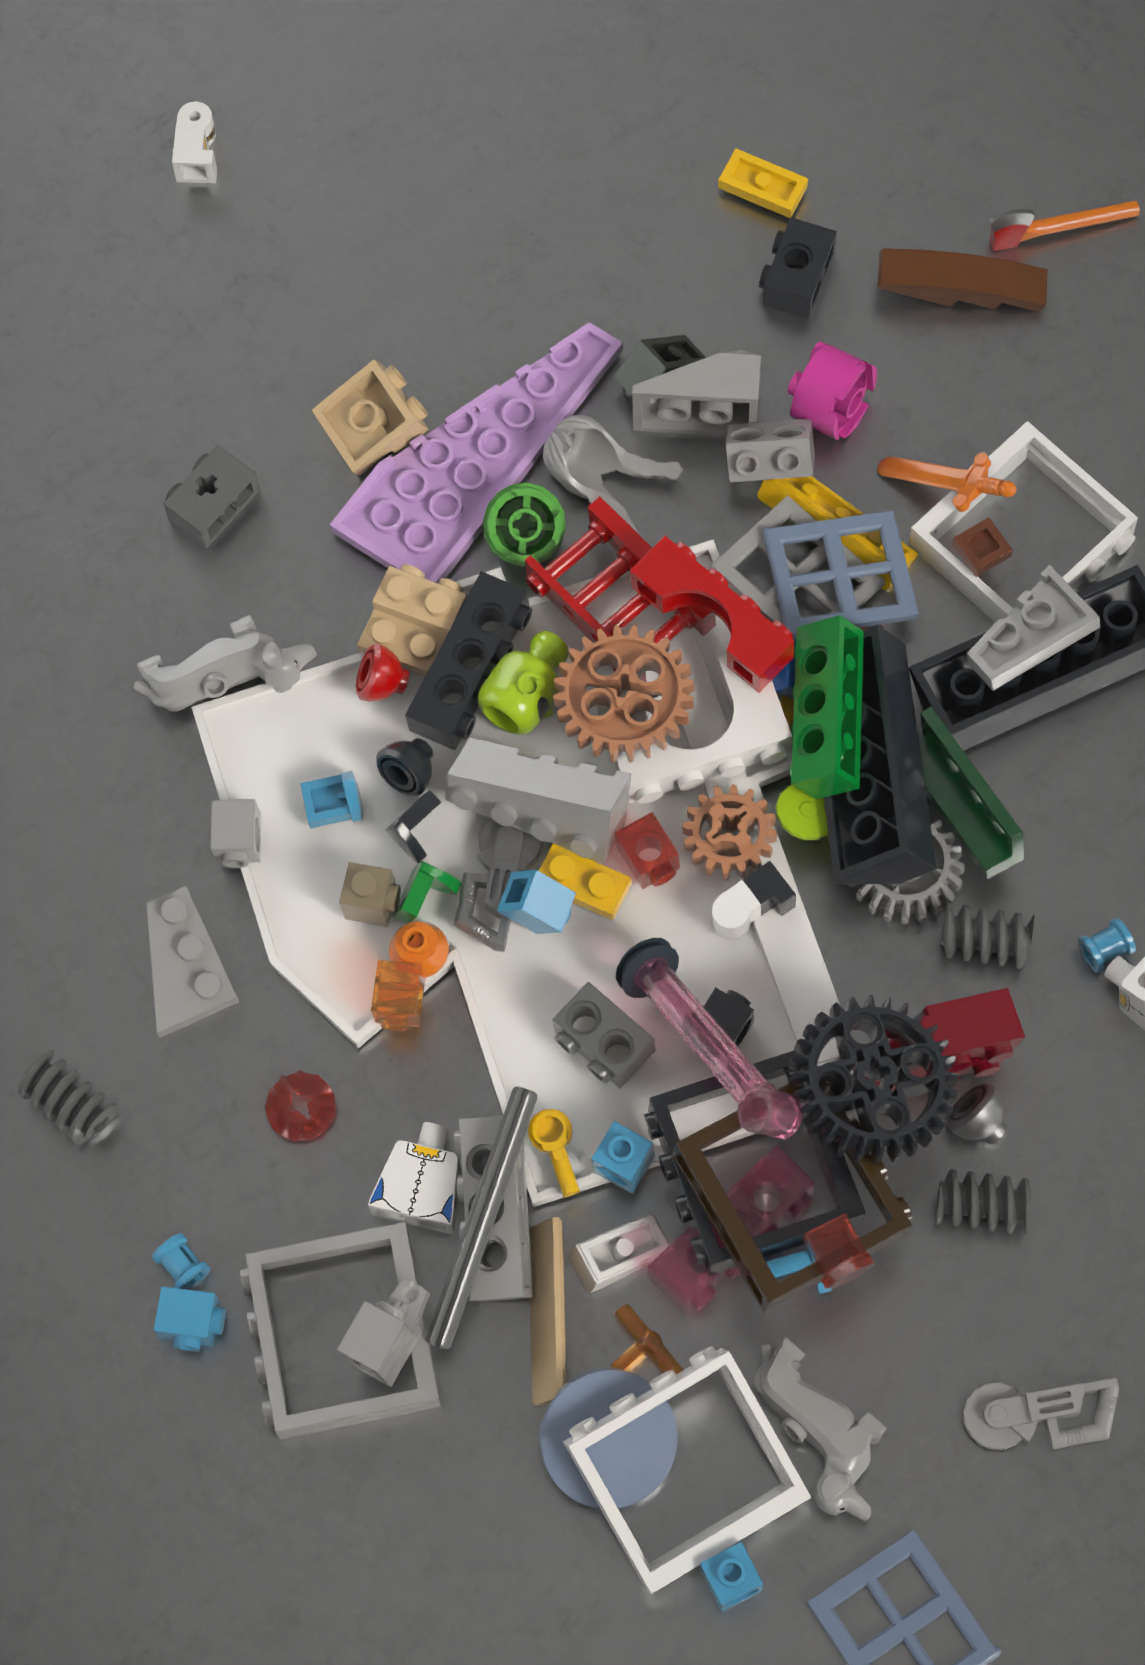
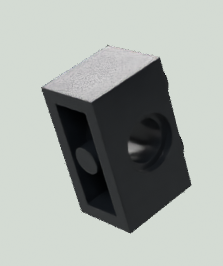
M790 217L785 232L779 230L776 234L772 247V254L776 256L772 266L765 264L761 273L759 288L764 289L763 305L810 319L835 253L837 231ZM797 264L803 266L804 268L795 270L789 268L788 266Z

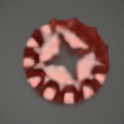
M298 1070L294 1074L281 1075L279 1081L269 1088L264 1106L271 1127L279 1135L289 1140L306 1141L319 1136L330 1126L335 1116L336 1100L331 1086L318 1074H310ZM294 1091L302 1099L312 1098L307 1104L310 1119L307 1120L305 1115H301L298 1110L288 1111L293 1106L291 1092Z

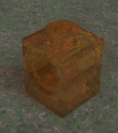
M377 961L371 1012L375 1022L381 1024L382 1028L391 1031H406L408 1026H420L426 980L422 964Z

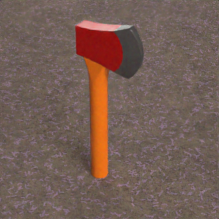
M1134 200L1033 220L1035 217L1033 210H1010L989 219L991 226L989 241L993 251L1018 247L1020 242L1041 235L1137 217L1140 213L1139 205Z

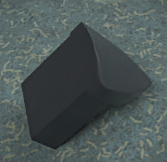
M431 790L424 793L385 829L393 840L417 864L427 857V854L410 831L441 803Z

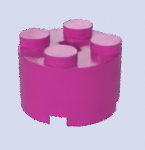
M821 341L818 342L811 352L809 363L803 373L800 371L796 372L789 383L787 392L793 396L790 417L793 419H810L812 429L835 440H839V436L845 439L857 427L869 404L862 400L866 389L874 392L877 381L876 367L833 345Z

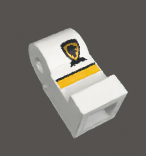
M195 101L183 105L177 115L172 156L176 182L216 184L217 165L213 150H209V146L215 139L216 131L212 112L202 102Z

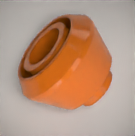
M413 921L401 926L394 933L389 944V956L395 969L402 975L415 979L426 978L437 973L445 964L449 952L445 934L439 927L426 921Z

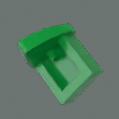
M424 861L419 862L412 870L399 900L398 908L392 917L406 924L413 921L418 916L430 888L457 895L461 882L452 875Z

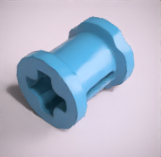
M1119 918L1111 920L1109 927L1091 937L1083 935L1078 938V946L1083 958L1096 973L1104 969L1105 963L1123 953L1131 955L1136 952L1133 937Z
M179 1233L160 1245L154 1251L151 1258L155 1263L162 1264L176 1282L174 1288L190 1290L199 1284L209 1274L211 1269L206 1262H200L187 1246L188 1239L184 1234Z

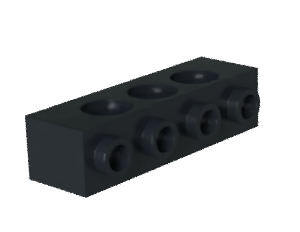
M480 572L405 714L409 731L452 750H456L461 738L468 739L476 722L474 713L479 706L477 699L482 685L505 654L513 651L514 645L511 643L518 630L524 631L530 621L532 608L529 606L527 590L485 572ZM490 621L501 624L494 631H484L481 629L485 623ZM470 657L482 659L480 664L475 667H465L462 665ZM459 693L463 695L462 699L457 703L448 704L443 702V699L448 694Z

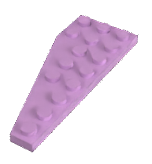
M587 323L549 349L550 353L530 366L528 364L515 371L514 377L500 386L494 385L444 419L445 423L427 435L423 436L421 434L410 441L408 448L394 457L389 455L380 461L329 524L331 532L386 568L391 566L400 570L403 564L412 565L425 574L424 579L439 583L441 578H446L484 530L483 518L488 503L497 492L512 484H519L543 454L544 443L550 437L554 428L557 427L559 422L571 417L621 354L623 342L592 323Z

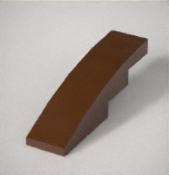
M883 248L879 252L877 288L952 307L960 300L994 310L1001 303L1039 312L1046 306L1048 269L966 253Z

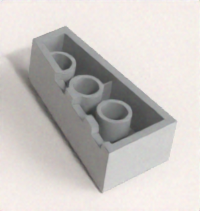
M469 737L447 774L446 801L454 803L460 809L471 810L489 817L500 825L511 826L529 833L540 841L551 842L569 849L580 857L591 858L604 863L625 826L632 774L617 770L614 777L598 773V766L582 762L578 768L558 764L557 757L542 753L534 759L524 757L519 748Z

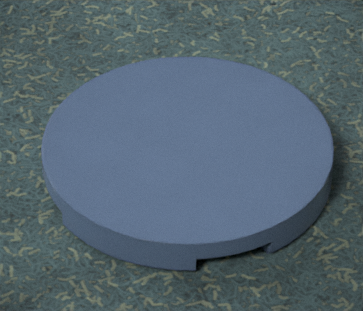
M601 1368L582 1373L569 1380L559 1389V1392L547 1408L543 1422L540 1424L539 1448L543 1464L549 1476L570 1498L583 1505L600 1509L563 1441L572 1437L569 1430L587 1418L594 1417L597 1422L612 1413L609 1406L628 1394L633 1393L637 1398L652 1389L649 1381L623 1369ZM666 1400L585 1449L617 1508L630 1506L650 1495L664 1481L673 1465L677 1451L678 1433L676 1420L668 1401Z

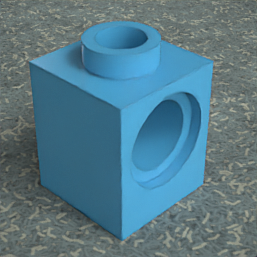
M614 1121L591 1158L593 1171L633 1194L655 1157L653 1142Z
M742 1542L700 1563L699 1571L721 1613L762 1592L763 1582Z

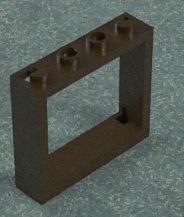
M819 1083V1087L824 1094L831 1097L840 1095L838 1088L833 1083ZM788 1084L676 1142L672 1153L673 1158L763 1313L905 1237L912 1227L910 1219H912L911 1210L905 1199L900 1194L895 1196L886 1182L889 1179V1175L883 1162L880 1161L879 1164L874 1165L870 1153L865 1152L861 1161L856 1163L854 1157L855 1150L848 1148L845 1153L887 1223L777 1282L701 1150L791 1103L790 1098L793 1092L800 1088L788 1086ZM845 1112L834 1114L846 1124L861 1130V1126L854 1116L848 1118Z

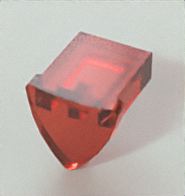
M846 1213L805 1233L803 1236L805 1244L823 1275L821 1281L825 1289L835 1288L852 1281L867 1272L875 1264L871 1254L867 1253Z

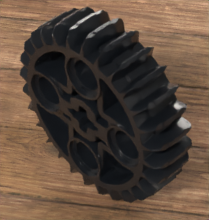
M869 995L863 1008H860L853 996L846 1004V1011L836 1002L830 1009V1017L822 1011L817 1014L814 1020L816 1026L808 1024L802 1033L805 1039L800 1038L795 1044L794 1052L798 1055L792 1056L789 1068L797 1072H793L790 1075L788 1086L800 1089L795 1090L790 1099L791 1103H805L800 1109L797 1119L802 1120L811 1117L813 1122L807 1131L808 1135H812L819 1130L824 1132L825 1136L821 1143L822 1148H825L834 1140L839 1143L838 1157H842L848 1148L855 1150L854 1157L856 1163L861 1161L865 1152H871L874 1165L879 1164L885 1151L892 1163L899 1159L901 1149L908 1157H911L918 1150L917 1143L925 1148L933 1140L932 1134L939 1135L945 1127V1123L942 1120L946 1121L949 1119L953 1112V1108L948 1104L954 1103L958 1091L950 1087L955 1085L959 1074L946 1070L953 1066L956 1056H942L941 1053L949 1043L948 1039L935 1042L932 1037L937 1031L938 1025L935 1024L927 1029L921 1026L925 1016L924 1012H920L913 1019L907 1016L908 1002L904 1003L898 1011L891 1009V997L886 998L882 1007H875L874 998L872 995ZM860 1030L865 1032L870 1039V1043L861 1044L856 1042L852 1038L850 1031ZM885 1030L901 1037L910 1045L890 1049ZM835 1037L841 1060L817 1066L822 1050ZM917 1063L921 1065L926 1072V1077H917L911 1074L907 1064ZM854 1065H855V1070H854L853 1074L851 1075L850 1072H851L852 1068H853ZM870 1074L872 1079H866L865 1076ZM874 1080H880V1085H876ZM819 1083H833L838 1088L840 1095L831 1097L824 1094L819 1087ZM895 1084L896 1088L894 1089L893 1093H891V1089ZM929 1093L924 1110L915 1121L911 1122L910 1110L905 1098ZM856 1109L861 1130L846 1124L834 1114ZM885 1115L890 1117L894 1121L896 1129H883L878 1125L876 1116Z

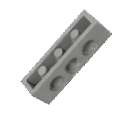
M503 1115L459 1119L460 1130L454 1133L455 1153L457 1157H461L462 1175L457 1177V1195L459 1201L464 1202L465 1220H462L459 1226L460 1239L483 1175L481 1160L484 1155L491 1152ZM524 1140L522 1141L501 1202L500 1213L495 1219L470 1291V1301L487 1302L534 1298ZM498 1242L503 1248L504 1255L502 1261L497 1266L492 1267L487 1261L486 1252L492 1243Z

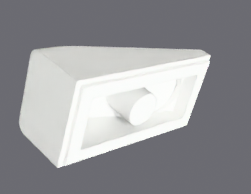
M650 1212L576 1244L569 1254V1259L587 1293L591 1294L672 1253L673 1249L653 1212Z

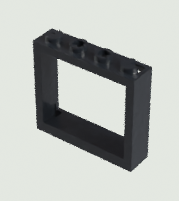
M794 1050L652 1096L649 1099V1113L644 1114L648 1126L647 1131L651 1140L659 1139L664 1153L658 1156L662 1173L667 1182L674 1180L679 1196L674 1197L677 1214L681 1223L689 1221L694 1238L689 1240L692 1255H695L698 1265L704 1263L708 1276L735 1268L736 1265L725 1246L719 1248L709 1218L672 1156L675 1144L680 1139L670 1112L786 1075L788 1080L793 1072H797L789 1068L792 1056L798 1055ZM796 1103L799 1111L805 1105V1103ZM811 1117L802 1119L807 1131L813 1122ZM821 1130L809 1135L836 1209L752 1237L763 1258L863 1224L866 1211L844 1154L842 1157L837 1156L839 1143L834 1140L825 1148H822L821 1143L825 1133Z

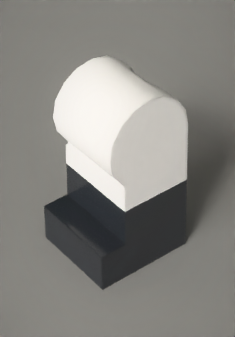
M768 861L714 900L712 905L713 927L721 937L737 939L748 931L751 922L774 907L781 916L795 908L796 894L773 863Z

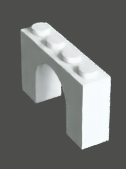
M727 655L718 658L719 676L733 713L729 728L716 742L699 749H681L666 743L667 749L662 750L653 744L650 746L651 758L647 759L641 750H636L634 760L630 763L626 753L619 752L614 762L616 770L632 774L628 804L637 801L641 804L650 803L661 798L663 793L680 788L682 791L691 790L702 785L706 779L719 775L724 778L732 777L743 772L747 766L760 762L768 765L784 759L788 753L792 752V734L773 682L771 681L758 693L727 667ZM623 689L622 694L618 697H625L627 691L630 690ZM596 705L598 716L604 715L609 711L607 706ZM638 711L631 716L633 720L638 722L648 720L645 711Z

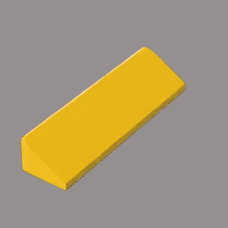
M813 476L763 480L757 493L759 500L772 509L788 495L816 521L864 515V513ZM879 531L840 536L842 544L865 564L886 561ZM901 541L908 568L917 558L918 553ZM890 573L878 574L879 577L885 579V585L881 589L886 591L893 586Z

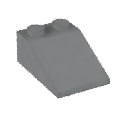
M742 350L730 353H717L633 385V431L727 436L728 425L756 423L758 418L761 355H753Z

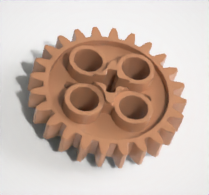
M615 625L613 636L607 637L601 628L597 629V642L593 643L585 636L582 637V652L573 648L568 650L572 664L567 662L559 663L560 673L564 677L554 678L555 690L559 691V693L553 695L554 705L561 708L557 711L559 723L568 722L565 726L567 737L579 734L577 738L578 748L583 749L592 743L593 757L595 758L604 749L609 750L611 762L616 761L619 752H625L629 763L633 762L636 750H641L647 759L651 758V745L655 744L660 749L666 750V735L676 739L680 737V731L676 723L684 725L689 723V714L685 710L694 708V697L688 694L695 691L694 680L686 679L691 675L690 665L680 664L682 661V651L680 649L668 653L670 650V639L665 638L656 644L655 633L652 629L646 633L644 638L638 636L637 625L632 626L629 635H623L620 626ZM604 665H610L617 669L609 676H602L596 673V670ZM646 671H653L660 675L651 682H645L638 678ZM588 686H593V687H594L593 689H591V690H589V691L586 690V688H587ZM623 689L630 690L627 691L625 697H618L622 694ZM658 696L662 697V699L659 701L653 699ZM596 705H604L609 708V711L601 716H594L588 712ZM638 711H647L653 715L645 722H638L631 718Z

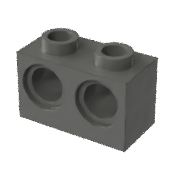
M589 981L552 1019L555 1033H557L554 1037L555 1041L570 1055L573 1056L578 1052L590 1063L587 1065V1068L599 1081L604 1084L611 1081L619 1089L656 1051L654 1038ZM588 1016L597 1021L594 1028L586 1032L578 1031L573 1027L575 1021L580 1017ZM614 1045H623L630 1050L629 1054L622 1060H611L605 1055L607 1050Z

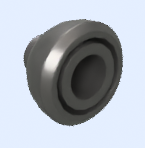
M980 1084L970 1089L953 1105V1112L949 1119H947L946 1124L949 1130L962 1138L969 1140L983 1139L987 1144L995 1142L1004 1134L1007 1125L1002 1121L1004 1108L999 1092L992 1084Z

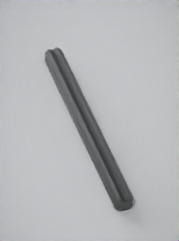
M515 1086L512 1089L426 1336V1342L432 1346L441 1349H449L452 1346L538 1098L534 1091L520 1086Z

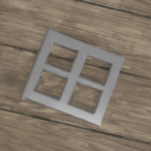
M788 495L710 566V568L716 569L725 577L729 584L728 587L739 596L745 594L752 598L759 606L760 613L771 622L777 620L783 625L775 585L764 595L735 568L757 548L768 557L762 533L765 527H781L787 520L793 525L817 522ZM822 539L812 541L817 547L796 566L787 559L790 575L816 572L827 562ZM842 544L847 567L865 564ZM872 575L854 578L860 583L853 590L857 608L860 609L885 585L883 577ZM816 584L799 586L822 605L829 614L840 612L838 603Z

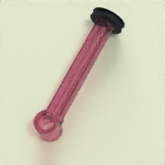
M649 938L640 941L630 948L621 958L616 968L615 977L625 994L632 998L649 997L738 1103L737 1115L742 1128L748 1132L786 1139L791 1137L798 1130L802 1121V1114L800 1112L802 1106L798 1098L793 1097L792 1094L778 1091L773 1084L762 1076L675 974L679 964V956L676 950L663 938Z

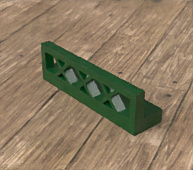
M930 707L921 712L922 732L918 733L926 795L985 878L989 879L1025 859L1023 831L933 708Z

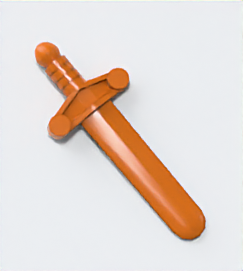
M983 452L978 453L974 457V463L968 470L894 456L882 459L877 467L878 473L882 476L958 491L952 501L958 512L968 510L970 503L982 493L1007 498L1012 497L1017 490L1015 484L1011 481L988 477L991 460Z

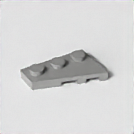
M1050 564L1040 574L1041 580L1031 591L1025 590L1016 600L1017 606L1005 619H998L967 653L968 664L992 690L997 689L1100 628L1099 616Z
M187 886L148 902L147 915L156 1031L158 1037L161 1038L239 1003V1000Z

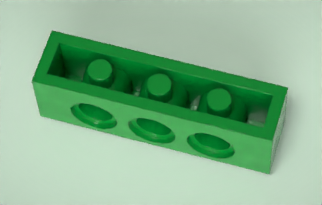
M841 615L797 627L796 646L794 648V658L796 661L795 684L792 689L794 719L791 726L793 747L790 776L793 786L814 799L860 789L864 631Z

